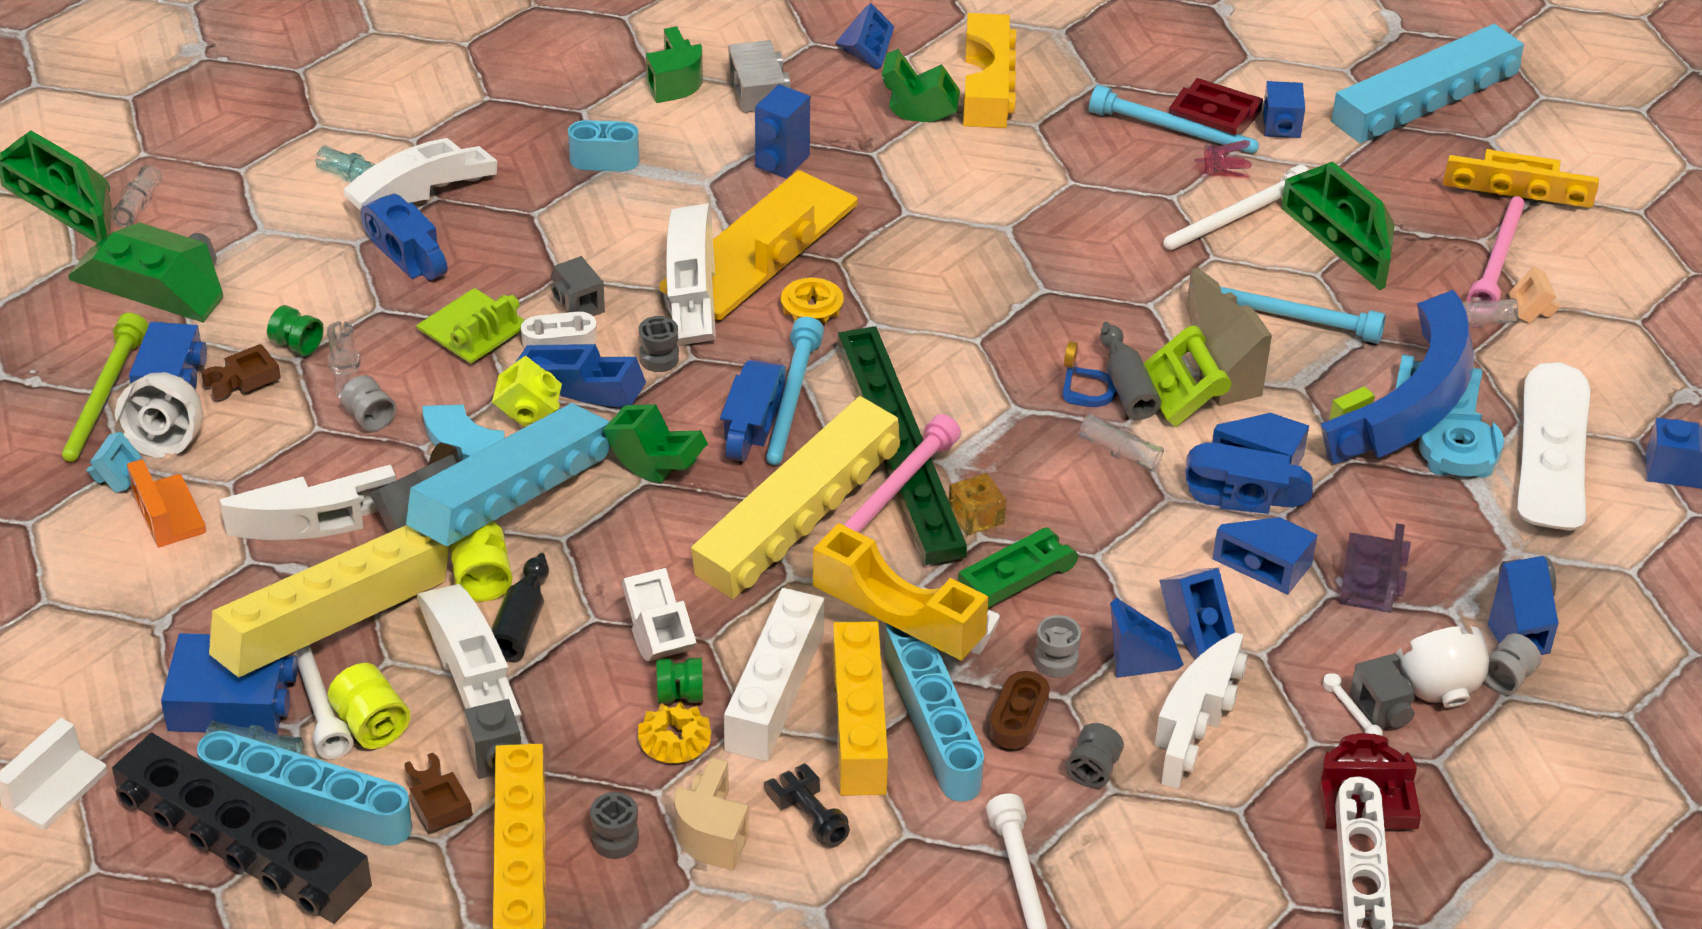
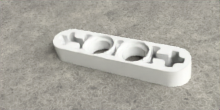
M1351 777L1340 786L1335 803L1345 929H1364L1361 926L1365 918V910L1373 909L1370 915L1372 929H1392L1393 920L1381 793L1377 785L1368 778ZM1352 794L1360 795L1361 801L1365 802L1362 818L1355 819L1357 808L1355 800L1351 799ZM1359 833L1365 834L1374 842L1375 848L1368 852L1358 851L1350 844L1349 837ZM1359 876L1369 877L1377 884L1378 892L1372 895L1361 894L1354 888L1352 880Z

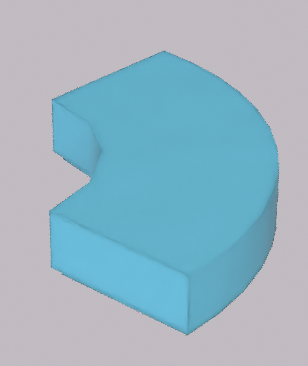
M464 404L422 406L425 430L435 446L443 442L461 447L463 460L505 438L504 431L491 430L475 424L466 415Z

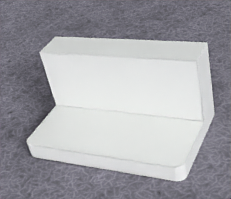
M60 717L0 771V801L2 808L38 829L46 830L107 774L106 764L80 749L75 725Z

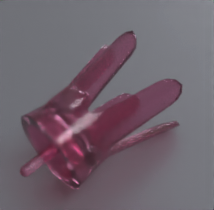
M1242 140L1222 146L1205 145L1204 158H1196L1195 162H1204L1206 174L1224 172L1249 178L1247 174L1226 170L1249 169L1252 166L1249 160L1222 155L1245 149L1250 145V141Z

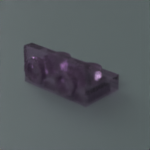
M1396 523L1393 540L1350 532L1339 604L1391 613L1394 597H1403L1407 578V571L1399 570L1400 566L1407 567L1411 546L1410 541L1403 540L1404 524Z

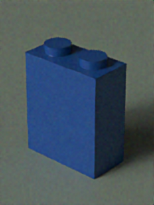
M179 633L161 698L167 731L204 733L226 731L234 734L277 735L281 716L287 717L289 714L290 692L287 688L289 682L295 683L297 678V656L288 654L238 678L209 655L210 634Z

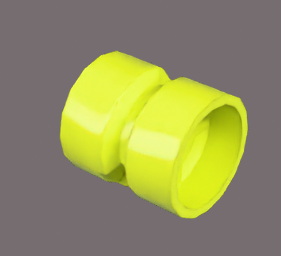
M490 522L470 535L449 545L455 584H460L475 602L497 599L506 593L512 584L513 576L507 556L505 536L498 524Z
M359 663L346 668L336 676L327 693L328 702L345 723H348L349 730L364 748L377 749L393 743L409 725L411 719L410 709L392 689L390 683L374 664Z

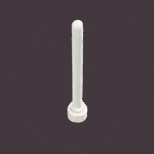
M1299 164L1287 170L1279 183L1167 236L1164 239V247L1168 250H1175L1282 198L1285 179L1309 169L1305 165Z
M308 645L293 652V654L297 656L298 668L317 721L313 732V741L317 753L322 758H340L351 750L353 739L348 725L334 716L311 647Z
M1016 794L998 795L988 802L986 811L990 826L1004 838L1027 928L1048 929L1021 833L1027 819L1022 798Z

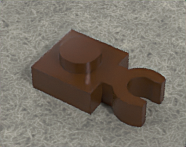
M262 344L224 358L225 367L214 366L201 372L203 385L205 387L211 386L214 399L226 397L233 388L238 386L245 393L281 378L279 365Z
M429 753L427 754L429 769L418 771L408 761L405 763V774L407 783L411 786L409 788L411 801L428 832H432L473 816L472 804L454 772L442 775L440 759L436 754Z

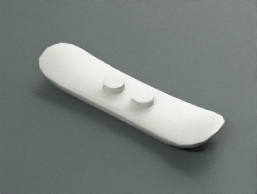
M1561 362L1539 364L1529 371L1525 379L1523 447L1517 510L1518 515L1530 524L1570 531L1578 530L1586 521L1585 448L1591 390L1587 378L1579 369Z

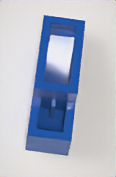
M596 344L527 345L516 360L517 362L526 355L562 383L559 396L585 403L613 407L632 405L646 383L636 357H601Z

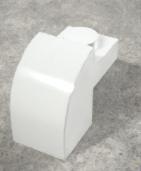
M666 568L624 578L621 584L634 624L631 630L642 657L646 661H652L692 650L696 640L684 601L676 602Z

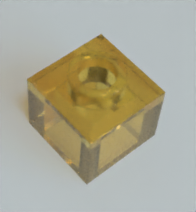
M988 473L949 485V503L958 524L967 536L1005 524L1007 499Z

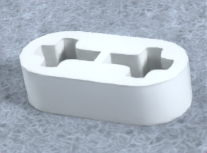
M568 312L529 317L521 324L522 345L525 349L527 345L595 344L597 341L596 320L591 314L586 312Z

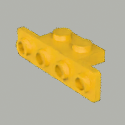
M1486 149L1484 160L1454 155L1448 156L1443 185L1591 208L1593 207L1599 187V178L1560 172L1561 160Z

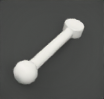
M1334 673L1326 674L1323 679V688L1326 691L1334 692L1365 729V733L1383 736L1382 729L1378 725H1372L1342 689L1340 676Z

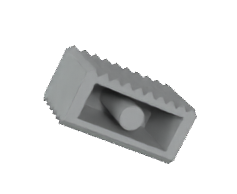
M771 40L731 44L728 46L729 72L743 112L747 113L749 110L754 112L755 106L778 84L791 88L788 72H783L782 54L780 51H774Z

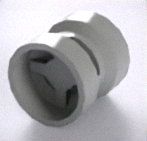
M362 375L353 378L345 385L340 395V402L351 415L355 416L356 421L366 431H379L385 428L395 417L396 403L386 392L381 390L378 383L370 376Z
M1052 615L1044 618L1039 623L1036 633L1037 646L1034 662L1036 668L1044 675L1061 678L1071 675L1077 669L1079 661L1078 648L1081 643L1082 633L1080 626L1075 620L1067 616Z
M1516 633L1508 634L1497 645L1496 651L1489 654V667L1484 683L1499 694L1510 695L1515 693L1524 683L1525 677H1529L1541 664V654L1537 646L1523 635Z

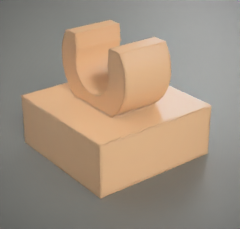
M1534 266L1508 293L1518 317L1529 323H1532L1540 313L1546 317H1551L1561 307L1559 303L1553 301L1556 295L1545 271Z

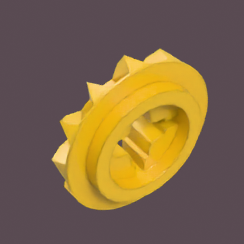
M821 278L798 279L788 284L781 294L784 314L792 315L794 321L801 317H812L822 323H827L829 317L839 316L840 308L843 307L844 303L841 289L836 284ZM811 297H815L816 305L808 304L811 301Z
M681 701L676 707L671 708L661 703L658 711H646L643 723L638 724L639 744L648 756L660 762L683 763L700 756L710 744L711 729L709 717L701 716L698 706L686 709ZM668 725H675L678 730H682L681 740L672 731H667Z

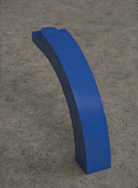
M1454 290L1417 303L1422 335L1430 346L1423 362L1412 376L1397 389L1381 399L1320 424L1326 454L1333 465L1370 450L1378 458L1394 452L1431 430L1457 405L1471 380L1474 368V352L1466 309Z

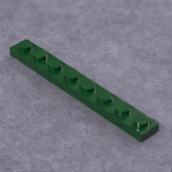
M877 326L838 332V346L858 396H862L898 418L900 446L892 458L884 460L888 473L891 475L923 441L922 435ZM930 457L897 492L925 565L967 557L966 541Z

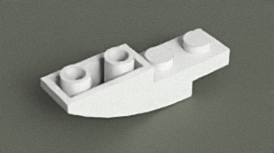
M448 138L429 141L410 147L377 163L344 188V196L359 210H361L362 206L394 193L401 196L408 204L411 202L414 204L416 201L429 199L430 185L443 187L448 185L449 182L460 180L478 181L483 176L497 174V160L480 146L460 149Z
M707 203L671 209L667 235V294L672 304V320L678 325V342L676 344L680 346L716 340L712 276H715L711 206Z
M387 465L311 487L307 486L304 477H299L222 498L219 500L225 531L228 536L247 539L299 540L337 535L363 529L362 516L379 512L370 493L396 481V475L392 466Z
M460 584L417 593V601L445 670H451L465 708L509 699L517 724H519L521 712L506 678L508 665L491 628L469 593Z
M1233 633L1202 653L1185 670L1166 698L1159 715L1155 747L1167 750L1162 785L1180 788L1185 771L1193 773L1199 753V746L1194 745L1195 739L1204 740L1208 725L1218 728L1224 710L1232 712L1238 691V686L1233 685V680L1243 679L1248 660V654L1241 653L1243 634Z

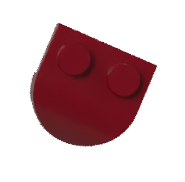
M1357 733L1345 736L1340 740V744L1330 752L1327 751L1319 781V796L1325 829H1337L1335 803L1340 786L1345 780L1358 776L1373 781L1380 790L1384 829H1418L1421 814L1414 783L1417 767L1409 752L1402 755L1388 745V738L1370 733ZM1352 794L1351 799L1355 800L1357 808L1355 819L1362 818L1365 802L1361 801L1360 795Z

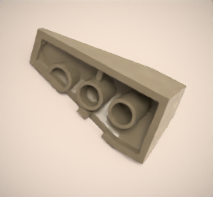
M1198 267L1191 269L1187 296L1191 324L1201 329L1206 338L1205 346L1218 368L1225 371L1232 382V386L1227 393L1221 396H1213V399L1218 406L1262 396L1272 334L1254 309L1248 305L1240 307L1237 305V297L1233 293L1223 294L1219 283ZM1199 367L1201 381L1205 376Z

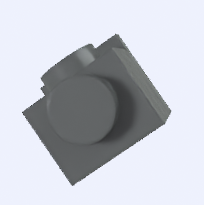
M582 256L554 266L551 273V279L554 282L551 284L552 294L556 303L566 308V313L586 312L596 316L605 312L604 282Z
M1396 653L1357 663L1350 689V696L1372 725H1378L1382 730L1402 727L1408 724L1415 715L1411 707V703L1414 701L1413 687L1406 677H1402L1398 671L1400 658Z

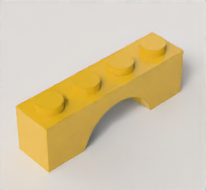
M967 13L965 62L978 66L983 71L965 76L963 126L1007 128L1008 114H1015L1016 29H1010V15Z
M840 523L813 548L814 587L960 661L986 635L989 596L952 578H949L942 587L937 589H924L914 586L898 576L888 566L880 554L875 540Z
M878 621L833 622L834 692H836L840 796L886 795L888 751Z

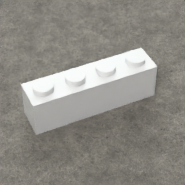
M786 588L781 589L724 713L725 751L769 761L824 635V597Z

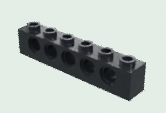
M152 732L112 767L117 788L115 791L116 795L127 808L131 810L139 809L151 816L161 828L168 831L173 829L188 838L197 849L204 852L208 850L224 859L227 865L234 871L239 873L246 872L260 880L263 886L274 894L282 893L297 902L309 915H319L335 924L372 887L367 855Z

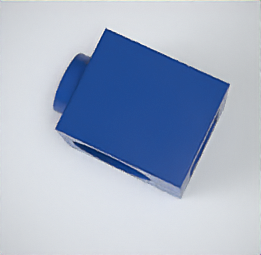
M1266 82L1262 109L1264 136L1301 138L1305 115L1303 83Z

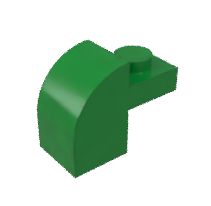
M677 26L664 28L663 51L646 53L647 85L656 103L688 97L695 93L703 82L702 45H691L688 39L684 40Z
M899 48L886 54L882 80L887 89L892 91L889 108L896 115L909 121L930 123L957 112L961 90L942 64L917 75Z
M656 404L624 405L603 429L614 453L624 466L637 476L656 483H662L673 469L675 471H682L691 467L695 463L696 457L708 445L702 430L669 431Z

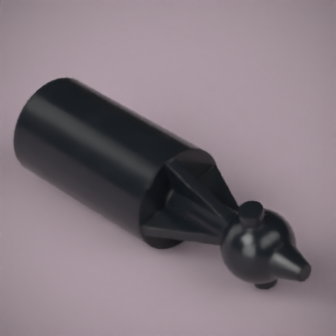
M539 553L536 557L526 561L523 567L525 577L507 589L491 627L506 662H517L523 658L543 608L544 598L541 594L540 582H543L549 574V566L544 553Z

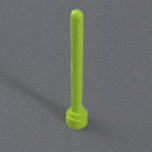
M135 313L120 315L113 329L116 343L62 451V457L65 461L74 462L78 459L130 350L142 344L149 324L140 315Z

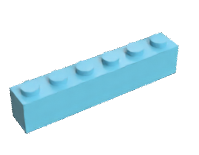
M1494 23L1336 92L1331 122L1361 144L1517 74L1521 66L1524 44Z
M573 403L566 405L411 487L406 525L446 547L606 458L610 449V443L603 429L610 421Z

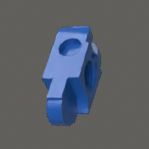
M394 193L362 206L360 212L362 224L371 241L411 279L422 275L429 281L447 273V261L437 244L436 227L412 202L408 204L401 196Z
M748 360L743 365L740 375L735 376L720 420L724 421L727 459L744 462L748 457L752 444L765 446L784 391L786 373L784 365L759 360Z
M1203 443L1192 448L1186 457L1185 476L1189 492L1197 501L1206 505L1220 506V509L1269 514L1270 506L1294 508L1308 502L1313 495L1312 476L1309 472L1302 469V466L1291 465L1289 455L1220 443Z

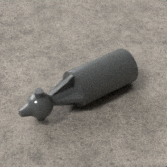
M1106 321L1101 328L1100 341L1104 347L1109 349V359L1106 363L1109 376L1127 415L1134 420L1149 418L1160 409L1161 398L1139 352L1122 343L1124 340L1122 330Z

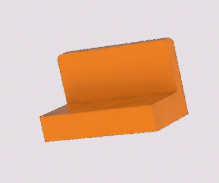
M143 459L127 463L133 496L157 548L206 533L205 522L181 474L153 481Z

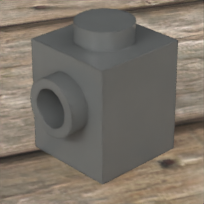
M509 699L464 709L467 745L478 779L495 775L496 746L521 744L520 730Z

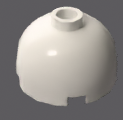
M166 372L150 373L132 382L117 399L115 418L116 423L120 420L121 426L125 431L123 433L124 436L139 453L154 458H164V453L178 454L192 442L201 428L203 410L199 395L193 386L183 378Z
M1460 626L1449 627L1430 632L1410 641L1412 650L1404 656L1400 648L1396 652L1400 658L1398 669L1402 677H1406L1410 681L1414 695L1431 703L1443 702L1446 708L1457 707L1467 703L1470 700L1469 694L1476 691L1482 685L1488 672L1489 655L1482 631L1477 627L1471 626L1473 634H1462Z

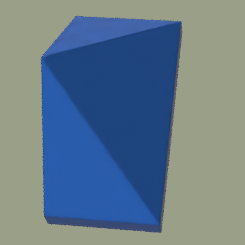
M870 3L861 11L835 44L877 70L882 67L895 26Z
M1118 598L1110 602L1116 678L1178 670L1184 665L1170 631Z

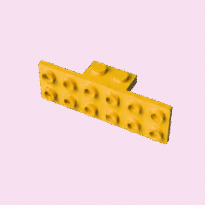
M796 171L713 239L715 276H712L715 319H723L855 208L858 198L803 171ZM667 277L660 282V291L667 294Z

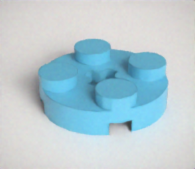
M1453 408L1443 420L1419 437L1418 446L1420 453L1428 461V469L1436 475L1452 474L1457 476L1488 477L1493 473L1494 466L1499 462L1504 445V437L1500 428L1494 422L1492 427L1482 422V414L1475 411ZM1455 440H1463V444L1456 443Z

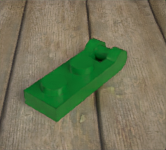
M1045 527L959 571L958 582L989 596V608L1057 571L1061 573L1068 572L1077 563L1078 553L1069 545L1060 544L1059 536L1049 527Z

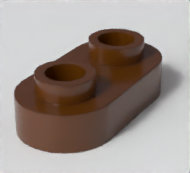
M1020 671L1012 674L1006 680L990 717L989 732L995 743L1004 748L1019 749L1032 742L1049 702L1050 686L1043 676L1031 671Z

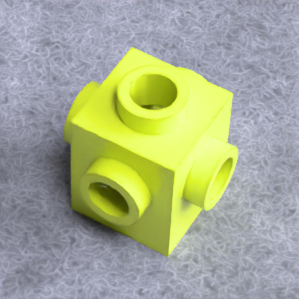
M525 355L498 375L492 403L504 411L508 417L514 419L523 427H527L559 409L560 403L558 399L562 383L550 372L545 371Z

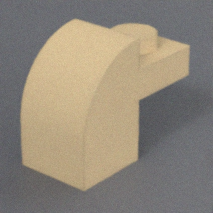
M710 757L703 775L699 773L695 775L690 790L680 787L676 788L674 796L676 837L682 849L692 858L706 864L734 871L749 837V805L726 799L729 792L728 761Z

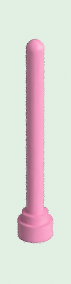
M1519 196L1513 197L1509 202L1482 279L1474 282L1470 287L1467 304L1474 312L1489 314L1495 311L1498 306L1501 291L1497 282L1525 205L1523 198Z
M936 415L925 426L921 444L845 522L844 526L860 533L935 452L949 450L960 439L961 430L957 422L948 415Z

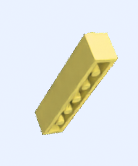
M859 395L691 547L695 575L731 599H735L745 588L752 587L759 579V576L771 564L780 561L786 555L788 549L802 536L808 535L823 516L830 510L839 507L848 493L858 484L865 483L872 471L885 459H890L895 455L900 446L898 418Z
M405 525L212 610L209 655L239 678L417 595V593L424 592L445 582L449 546L446 547Z

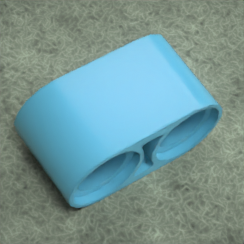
M583 120L573 123L568 128L569 159L573 167L580 170L629 171L638 166L640 162L638 128L634 124L624 121Z

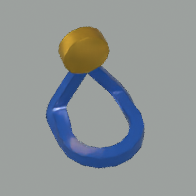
M1069 341L1064 357V367H1067L1063 389L1064 400L1068 403L1085 407H1101L1111 403L1116 397V389L1109 374L1099 370L1077 367L1078 343ZM1073 374L1102 380L1109 389L1100 396H1088L1072 391Z

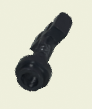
M806 763L795 767L798 779L791 771H786L779 775L782 786L774 778L764 782L765 792L780 810L796 803L814 822L812 834L821 844L837 846L848 837L850 827L847 816L836 808L827 810L814 796V794L820 792V778Z

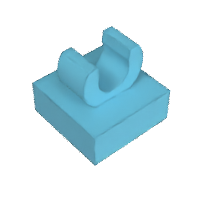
M120 431L108 435L91 459L90 463L92 466L88 467L86 471L96 483L106 481L116 493L127 490L131 485L127 463L143 458Z

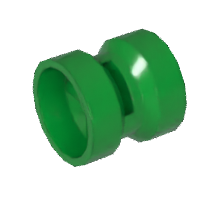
M288 305L278 307L271 315L267 325V337L271 342L281 346L289 345L292 351L303 356H308L317 349L324 332L323 323L320 319L311 315L301 316L299 310Z
M688 658L684 663H674L671 659H656L658 704H672L675 699H686L689 703L703 702L702 658Z

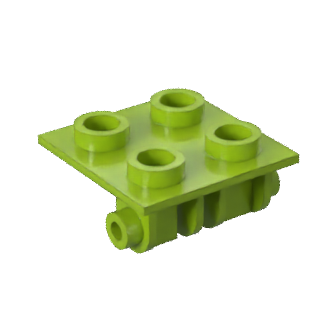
M473 288L417 324L416 328L472 364L520 332L521 324L525 319L517 315V309L520 307V304L514 295H502L495 301L476 288Z

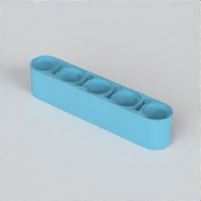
M886 623L885 659L939 786L945 796L959 802L972 800L980 794L982 788L984 753L937 648Z
M216 731L207 734L198 743L197 754L199 760L308 822L388 846L400 844L411 835L413 827L408 792L397 783L226 731Z

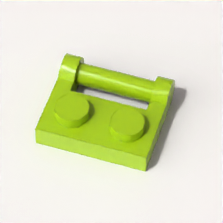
M1190 326L1182 330L1144 362L1161 398L1160 409L1167 421L1175 427L1213 396L1224 395L1232 386L1227 373L1218 368L1205 346L1206 338L1197 326ZM1187 352H1191L1205 376L1199 383L1195 382L1182 359V356Z

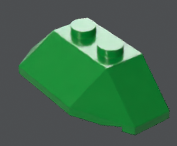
M32 130L0 152V181L3 188L95 243L110 235L112 205L109 195L110 186L107 180L86 162Z
M1333 161L1285 179L1281 209L1378 290L1384 289L1391 261L1395 224L1383 201Z
M140 222L111 233L91 247L68 274L70 281L204 323L224 296L205 242Z

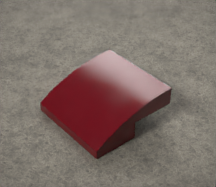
M1196 78L1189 89L1183 87L1169 107V114L1238 135L1244 132L1262 110L1263 98Z

